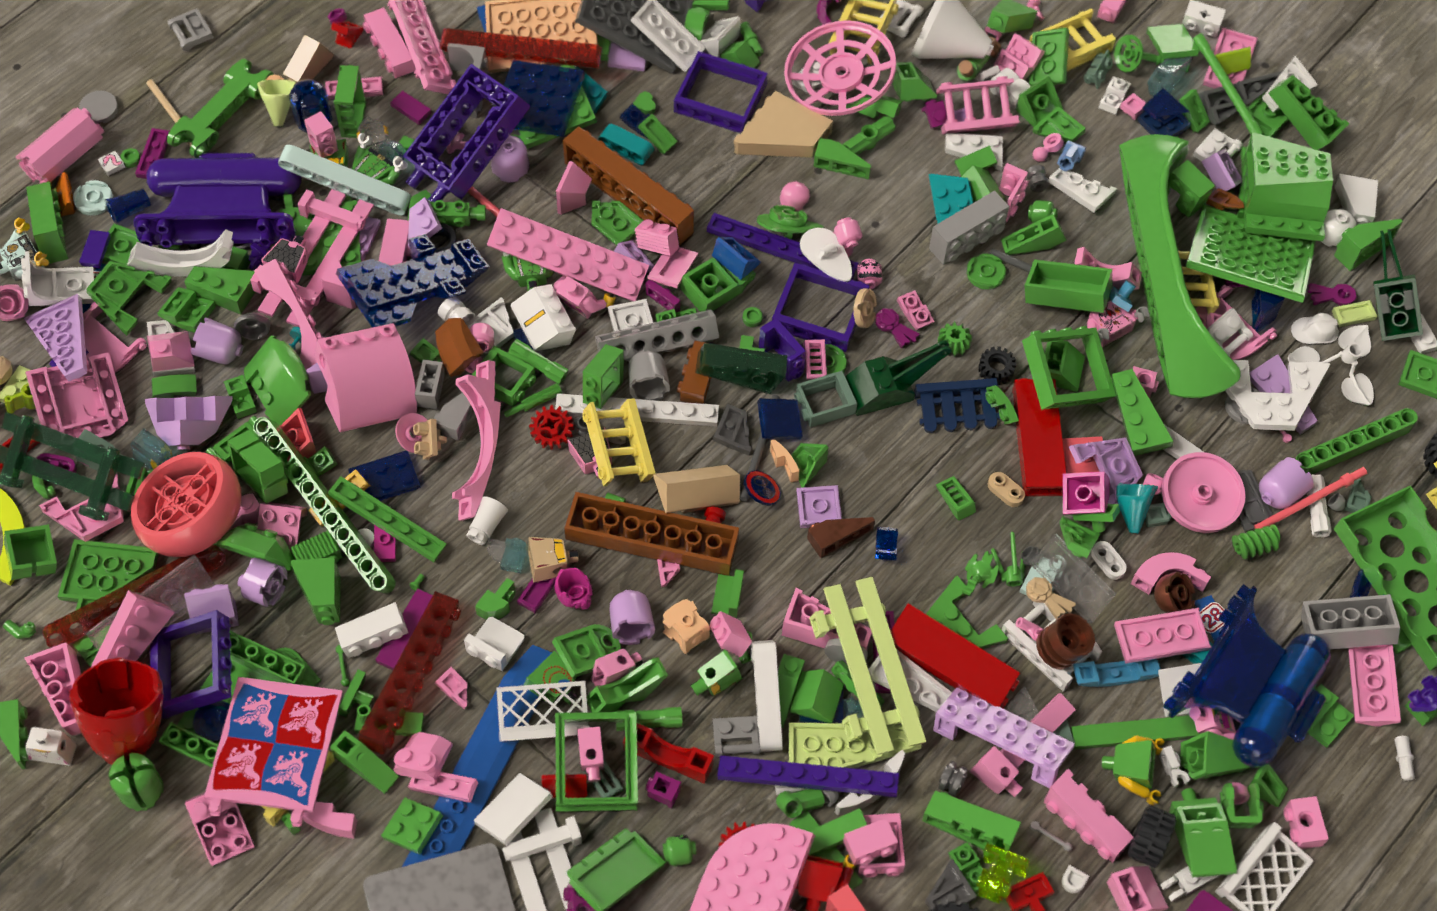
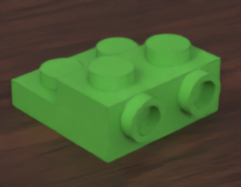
M1320 684L1318 688L1313 686L1305 695L1308 699L1305 703L1300 702L1291 720L1327 748L1354 715L1337 702L1338 697Z

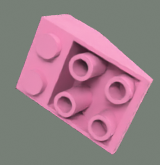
M205 793L185 801L186 808L211 866L254 847L236 802L223 801L220 816H212L211 811H209L212 799L204 798Z

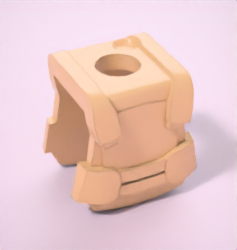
M687 599L676 603L663 614V623L665 624L663 634L671 640L674 639L684 654H687L692 648L710 638L709 624L699 616L694 602Z

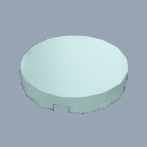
M102 181L85 182V185L82 187L80 185L75 190L73 201L77 210L82 214L89 216L99 215L108 210L112 205L113 193L108 185Z

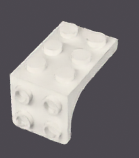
M25 251V258H21L23 270L22 283L24 298H28L29 306L54 305L76 294L81 297L82 304H92L95 302L86 291L87 287L94 280L93 267L43 268L35 265L30 259L29 251Z

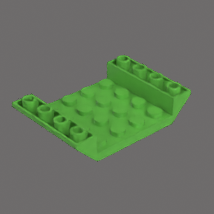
M230 631V659L232 662L231 698L218 701V703H225L230 706L238 677L301 685L306 669L304 664ZM212 671L201 689L213 686ZM203 707L187 711L177 725L169 724L159 743L212 768L220 740L209 741L199 736L196 732L194 722L196 715ZM224 707L212 708L203 714L200 726L204 733L210 736L222 734L225 724L218 723L214 719L213 713L216 710H222L228 714ZM221 712L215 713L219 721L223 723L226 721V717ZM206 719H211L214 721L215 725L212 729H210V731L214 732L218 727L220 728L214 735L206 731L207 728L212 727V723L210 721H206L204 723L205 727H202V723Z

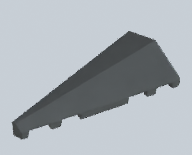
M1283 71L1242 80L1233 84L1245 105L1266 92ZM1223 87L1206 90L1198 94L1209 120L1214 125L1219 124L1237 111Z

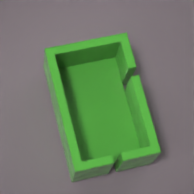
M248 430L228 440L234 472L266 504L288 493V479L283 469L285 468L284 461L281 457H277L269 446L266 447L258 435L255 436Z

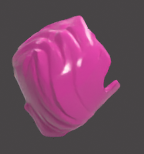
M578 568L561 569L555 580V593L559 601L565 607L580 608L582 610L588 609L591 606L593 592L587 575Z

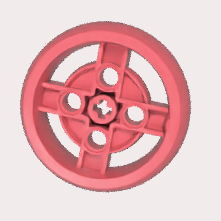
M189 452L170 458L156 467L144 479L135 493L131 507V520L136 535L147 548L163 556L186 557L204 551L227 533L238 516L242 499L239 479L230 465L209 453Z

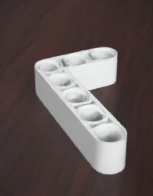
M772 640L752 641L750 644V657L754 663L760 752L781 751L782 732L776 645Z

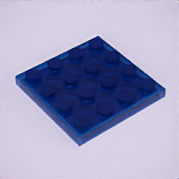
M513 60L504 86L531 106L514 129L564 137L585 76L584 70Z

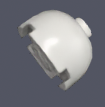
M1342 209L1328 211L1324 220L1325 237L1321 242L1329 247L1332 245L1337 246L1343 238V232L1348 228L1352 229L1357 226L1352 214Z

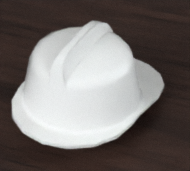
M1317 313L1313 317L1297 319L1291 326V333L1297 341L1303 344L1332 343L1339 336L1337 319H1334L1327 313Z

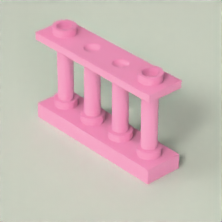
M1001 76L992 81L955 85L952 82L942 83L936 90L937 94L944 93L948 120L941 127L942 135L946 133L1015 127L1018 125L1019 116H1013L1010 113L1007 86L1014 82V78L1008 79L1007 76ZM999 87L1003 115L999 118H994V115H992L989 88ZM981 89L984 109L983 119L976 120L973 116L970 90ZM963 91L966 119L962 122H957V119H955L952 92Z

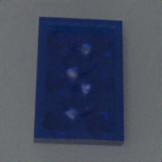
M407 450L348 469L349 474L356 469L370 485L365 492L379 501L421 488Z

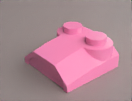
M423 732L415 733L411 736L405 748L396 753L394 757L396 765L393 770L398 775L436 782L453 744L438 735Z

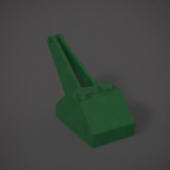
M1388 229L1389 246L1397 277L1388 279L1384 231L1382 230L1380 235L1383 249L1384 279L1373 281L1381 339L1385 341L1423 335L1415 274L1403 276L1392 240L1391 230Z
M940 341L901 360L882 356L864 361L847 374L845 378L857 402L856 416L914 401L915 394L911 385L951 353L952 350L949 347L948 341Z

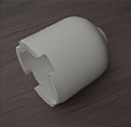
M641 351L630 359L628 363L630 395L635 399L636 397L656 401L662 399L663 394L670 391L664 358L655 351Z

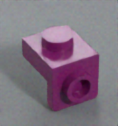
M934 99L926 102V106L921 108L922 112H926L930 128L943 125L948 120L943 101L937 102Z

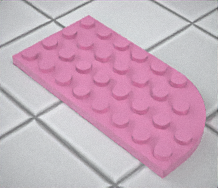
M784 824L756 825L733 835L719 847L711 858L690 911H787L815 835Z

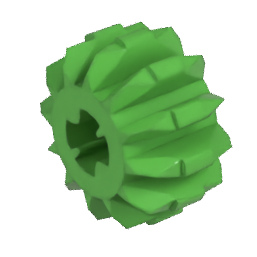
M955 322L952 326L947 323L939 331L937 341H948L954 357L957 355V352L963 355L965 350L970 348V342L972 341L969 328L963 329V323L960 326H957Z

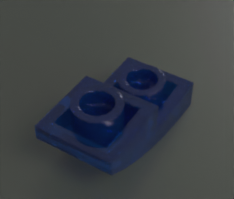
M632 103L619 116V119L632 130L647 138L638 126L650 115L647 114L645 116Z

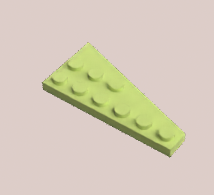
M789 723V762L856 768L894 757L901 750L905 753L919 750L922 744L909 747L902 725L887 727L894 750L876 755L869 732L863 733L856 741L848 742L843 724Z

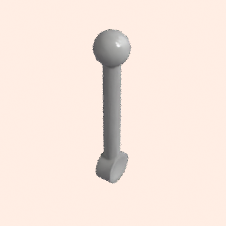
M1037 821L1031 823L1030 828L1032 831L1038 830L1063 846L1065 851L1072 850L1071 843H1065L1044 830Z

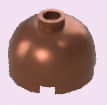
M1179 572L1169 573L1157 581L1154 598L1158 607L1165 613L1193 609L1195 605V600H1192V594L1195 593L1192 581L1186 574H1180Z

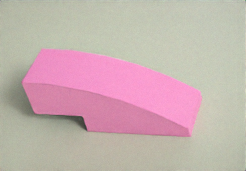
M315 802L313 813L304 812L303 814L304 822L321 831L340 837L353 839L355 837L357 826L355 814L338 813L333 803Z

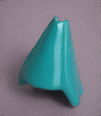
M1123 483L1117 485V503L1130 533L1138 534L1140 532L1158 486Z

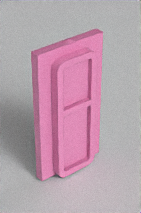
M679 247L672 256L662 254L649 273L648 279L678 288L682 276L689 271L698 257V253Z

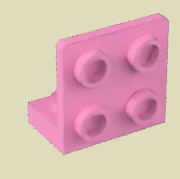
M1008 163L1004 167L999 188L1002 193L1010 196L1007 202L1009 210L1006 221H1008L1010 216L1014 217L1018 209L1017 204L1018 202L1022 203L1026 195L1024 191L1029 183L1026 180L1027 171Z
M274 502L260 503L258 529L276 531L278 536L284 537L291 550L292 546L298 544L301 517L307 516L308 508Z

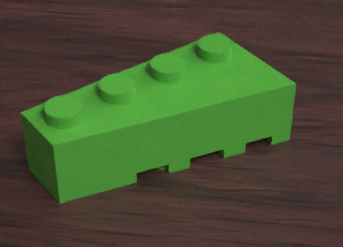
M1291 75L1278 83L1269 92V95L1312 149L1319 150L1328 145L1350 123L1345 119L1342 121L1337 117L1338 113L1333 109L1329 110L1323 104L1324 101L1321 98L1314 97L1308 87L1294 75Z
M936 790L922 819L923 822L1002 860H1005L1021 824L1019 821L954 798L946 792H938Z

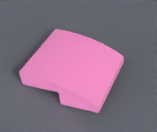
M1014 33L1007 49L1001 50L993 66L998 65L1001 71L1006 67L1010 68L1020 79L1025 81L1036 68L1045 51L1021 35Z

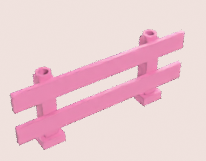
M331 189L325 201L316 199L314 192L306 190L298 202L300 216L308 218L309 214L315 215L303 235V238L306 240L304 247L307 249L308 258L331 221L343 225L307 287L297 285L298 290L296 293L299 298L302 297L307 305L305 310L308 315L320 301V296L324 291L321 279L329 263L335 256H337L339 262L342 261L358 232L364 228L366 219L372 211L374 204L359 199L352 212L340 208L346 194ZM254 273L250 280L253 291L261 294L264 288L256 273ZM268 292L258 308V312L273 317L283 299L277 294ZM292 310L286 322L300 328L296 315Z

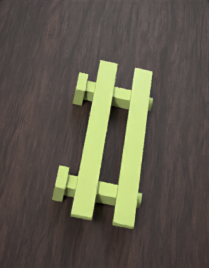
M873 577L856 580L863 606L848 609L841 584L825 587L824 593L831 614L824 615L823 610L814 612L809 619L816 639L824 637L829 630H837L864 714L862 718H857L856 714L848 715L842 721L848 742L856 741L863 733L869 732L876 755L894 750L887 727L902 724L909 747L925 743L926 739L919 720V709L914 705L885 617L886 609L884 604L880 602ZM869 622L897 709L886 712L881 711L854 624Z

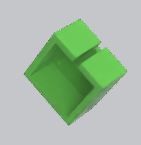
M49 525L4 532V546L11 580L28 578L32 576V573H35L36 576L56 573L57 561Z

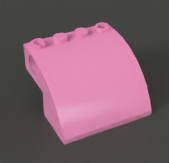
M394 323L316 340L314 357L328 384L325 402L339 432L400 419L408 413H417L416 388L411 364Z

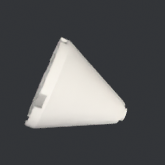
M936 0L911 56L918 59L984 58L985 55H990L994 46L991 45L992 40L959 0Z

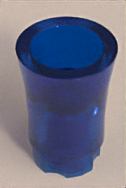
M144 189L134 190L127 194L105 199L107 210L115 224L151 206L150 199Z

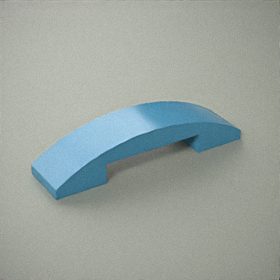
M1157 659L1125 664V661L1095 664L1092 661L1073 664L1077 684L1087 687L1116 686L1144 681L1159 676L1158 670H1160Z

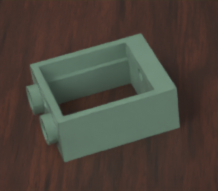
M843 371L797 384L794 398L797 405H801L802 417L804 421H808L810 428L856 414L857 402ZM835 387L843 405L813 414L805 396Z

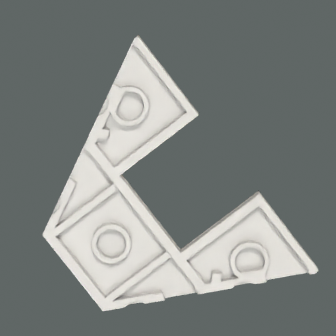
M1233 360L1240 369V380L1225 391L1238 404L1240 412L1248 419V423L1253 429L1295 431L1307 406L1328 371L1330 363L1289 362L1290 393L1251 392L1248 360Z

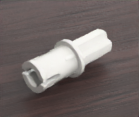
M1398 736L1394 740L1397 749L1396 761L1399 762L1401 778L1404 781L1413 780L1415 778L1412 763L1414 755L1411 754L1409 737Z

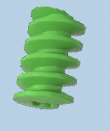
M1274 524L1232 537L1234 550L1244 560L1248 558V554L1253 558L1256 556V553L1262 555L1263 551L1270 553L1271 548L1274 551L1279 549L1280 533Z

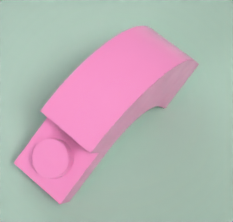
M1085 247L1077 249L1076 265L1112 269L1113 286L1117 289H1120L1126 280L1136 286L1134 290L1140 288L1142 272L1133 262L1122 265H1108L1096 260Z
M1169 552L1155 555L1146 560L1135 573L1131 584L1149 595L1160 578L1169 573L1179 572L1180 574H1186L1192 581L1193 586L1203 592L1211 576L1207 575L1204 570L1194 567L1197 559L1185 554Z

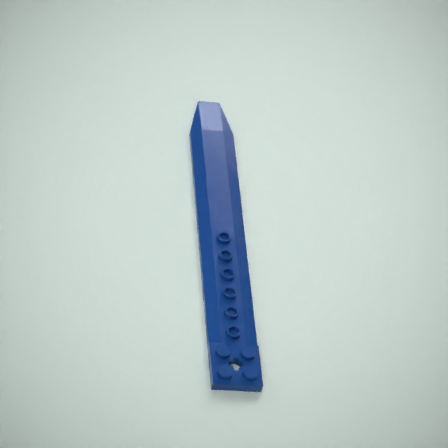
M532 645L506 673L498 688L523 686L526 678L552 652ZM497 690L452 772L454 775L469 777L478 781L471 803L439 796L433 809L441 812L443 818L421 854L410 851L402 867L462 851L476 825L474 819L483 811L519 740L499 741ZM519 690V691H515V692L520 695V694L523 692V690ZM527 690L522 698L532 705L538 696ZM511 691L502 692V701L510 707L517 699V696ZM520 699L512 707V710L520 717L529 709ZM539 700V701L537 702V704L534 706L535 709L537 708V706H538L540 700ZM503 706V714H504L507 709ZM531 709L523 720L529 723L534 711ZM510 711L503 718L504 727H513L519 720ZM520 722L518 726H526V725H525L524 723Z

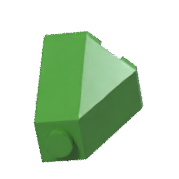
M1210 731L1181 742L1180 764L1189 771L1188 774L1193 779L1237 773L1251 767V749L1241 742Z

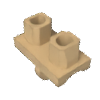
M436 419L418 422L413 426L414 435L422 436V441H418L414 445V453L422 455L423 460H429L430 457L437 456L438 451L441 450V444L447 442V437L441 436V431L437 430Z

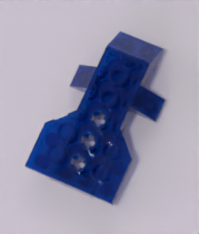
M424 234L409 238L408 242L412 260L391 266L374 259H369L338 268L336 275L372 328L392 323L396 327L411 321L416 304L419 301L433 297L450 299L465 294L466 290L464 288L468 287L489 268L488 264L470 239L452 243L450 249L434 253L436 247L428 236Z

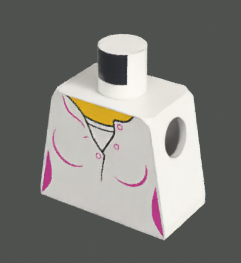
M33 727L26 744V752L29 760L71 766L77 745L62 731Z

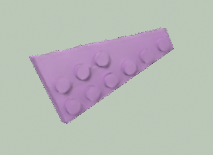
M78 294L24 318L68 381L81 378L87 374L82 299Z

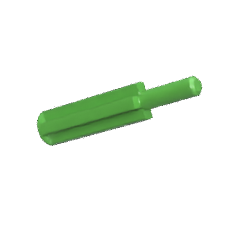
M558 383L521 400L520 405L505 411L504 415L509 417L523 409L526 412L557 397V394H562V390Z

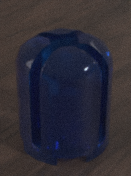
M314 79L298 81L289 93L294 120L298 128L307 133L304 120L319 112H322L331 124L332 111L325 86Z

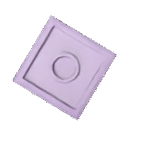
M838 485L796 489L800 528H810L814 523H821L825 520L842 519Z

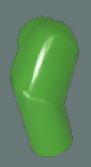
M34 473L32 475L34 489L44 499H50V497L56 495L53 486L45 487L41 473Z
M8 620L3 625V628L16 639L31 637L36 632V626L32 622L24 623L23 626L19 627L12 620Z

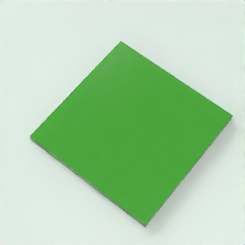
M1203 205L1186 267L1303 303L1316 241L1245 233L1244 217L1237 218V214Z

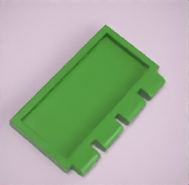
M625 828L615 835L613 839L600 846L597 851L595 850L585 857L581 863L579 862L567 871V875L570 878L569 884L595 911H607L662 869L666 862L635 831L631 833Z

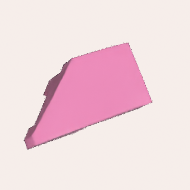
M657 559L661 587H665L680 572V566L676 563Z
M450 667L435 681V684L454 702L465 709L467 707V683Z

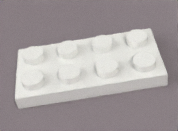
M648 0L630 20L684 72L692 65L697 52H703L706 48L657 0Z

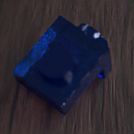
M877 528L875 559H897V528Z

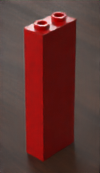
M1015 379L1012 392L1014 410L1019 420L1016 422L1022 487L1025 496H1063V474H1066L1059 408L1041 410L1033 379ZM1052 379L1055 392L1057 395L1056 380Z
M909 603L890 631L896 649L912 662L956 689L958 687L995 707L1003 709L1009 700L1006 697L1009 690L1014 692L1020 682L1017 679L1020 672Z

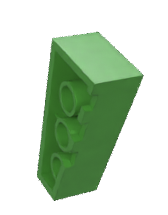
M50 181L26 187L33 236L39 251L47 254L45 259L49 260V264L67 260L68 255L64 241L65 233L62 227L63 221L56 188L52 189Z
M1133 369L1113 373V387L1128 443L1134 456L1173 447V439Z

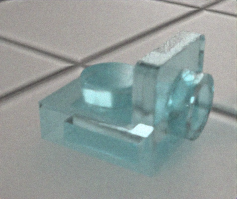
M506 538V548L500 568L501 570L521 574L528 553L527 543L519 538Z

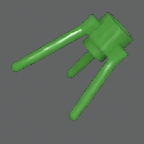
M1011 532L1012 566H1008L1006 568L1007 571H1004L994 548L991 549L996 564L999 565L1002 582H1006L1007 586L1014 587L1022 585L1025 580V564L1021 559L1020 569L1017 566L1015 533Z

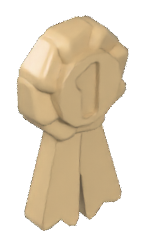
M1034 577L1026 586L1027 596L1033 602L1045 603L1055 619L1064 615L1065 611L1071 613L1072 608L1076 605V603L1053 593L1052 584L1046 578Z

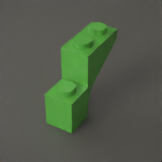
M659 657L653 658L615 682L596 686L586 696L587 704L591 712H615L625 702L644 700L668 677V674Z

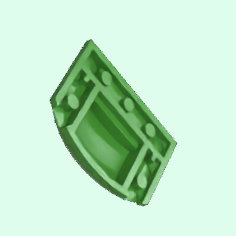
M271 335L244 368V377L246 383L252 385L266 409L264 413L281 426L298 408L303 406L311 396V391H306L305 381L309 379L305 367L295 350L287 342L276 339V336Z

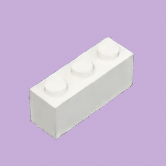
M396 602L335 627L341 648L347 658L359 656L362 652L380 647L382 644L393 639H399L408 633L402 613Z

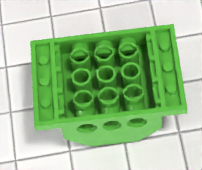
M1252 132L1248 146L1242 147L1240 152L1245 233L1323 241L1325 237L1324 220L1329 210L1333 184L1331 154Z

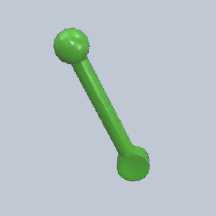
M338 645L335 650L339 654L342 673L341 685L348 686L349 679L346 677L343 658L344 651L341 645Z

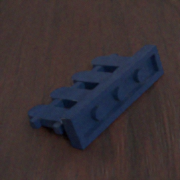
M997 378L916 384L914 389L915 399H917V406H921L923 419H919V425H924V430L927 433L935 432L937 424H944L946 431L953 432L959 422H964V427L967 430H974L977 421H984L986 428L993 429L1000 416L999 413H996L995 407H991V404L987 402L985 394L987 387L998 386ZM981 401L983 414L976 415L974 402ZM954 403H961L963 416H956ZM941 404L943 417L936 418L934 405Z

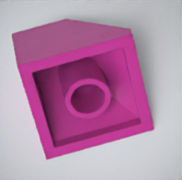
M1104 471L1063 474V515L1106 512L1110 498V479Z

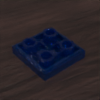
M758 399L762 439L800 440L803 437L797 399Z

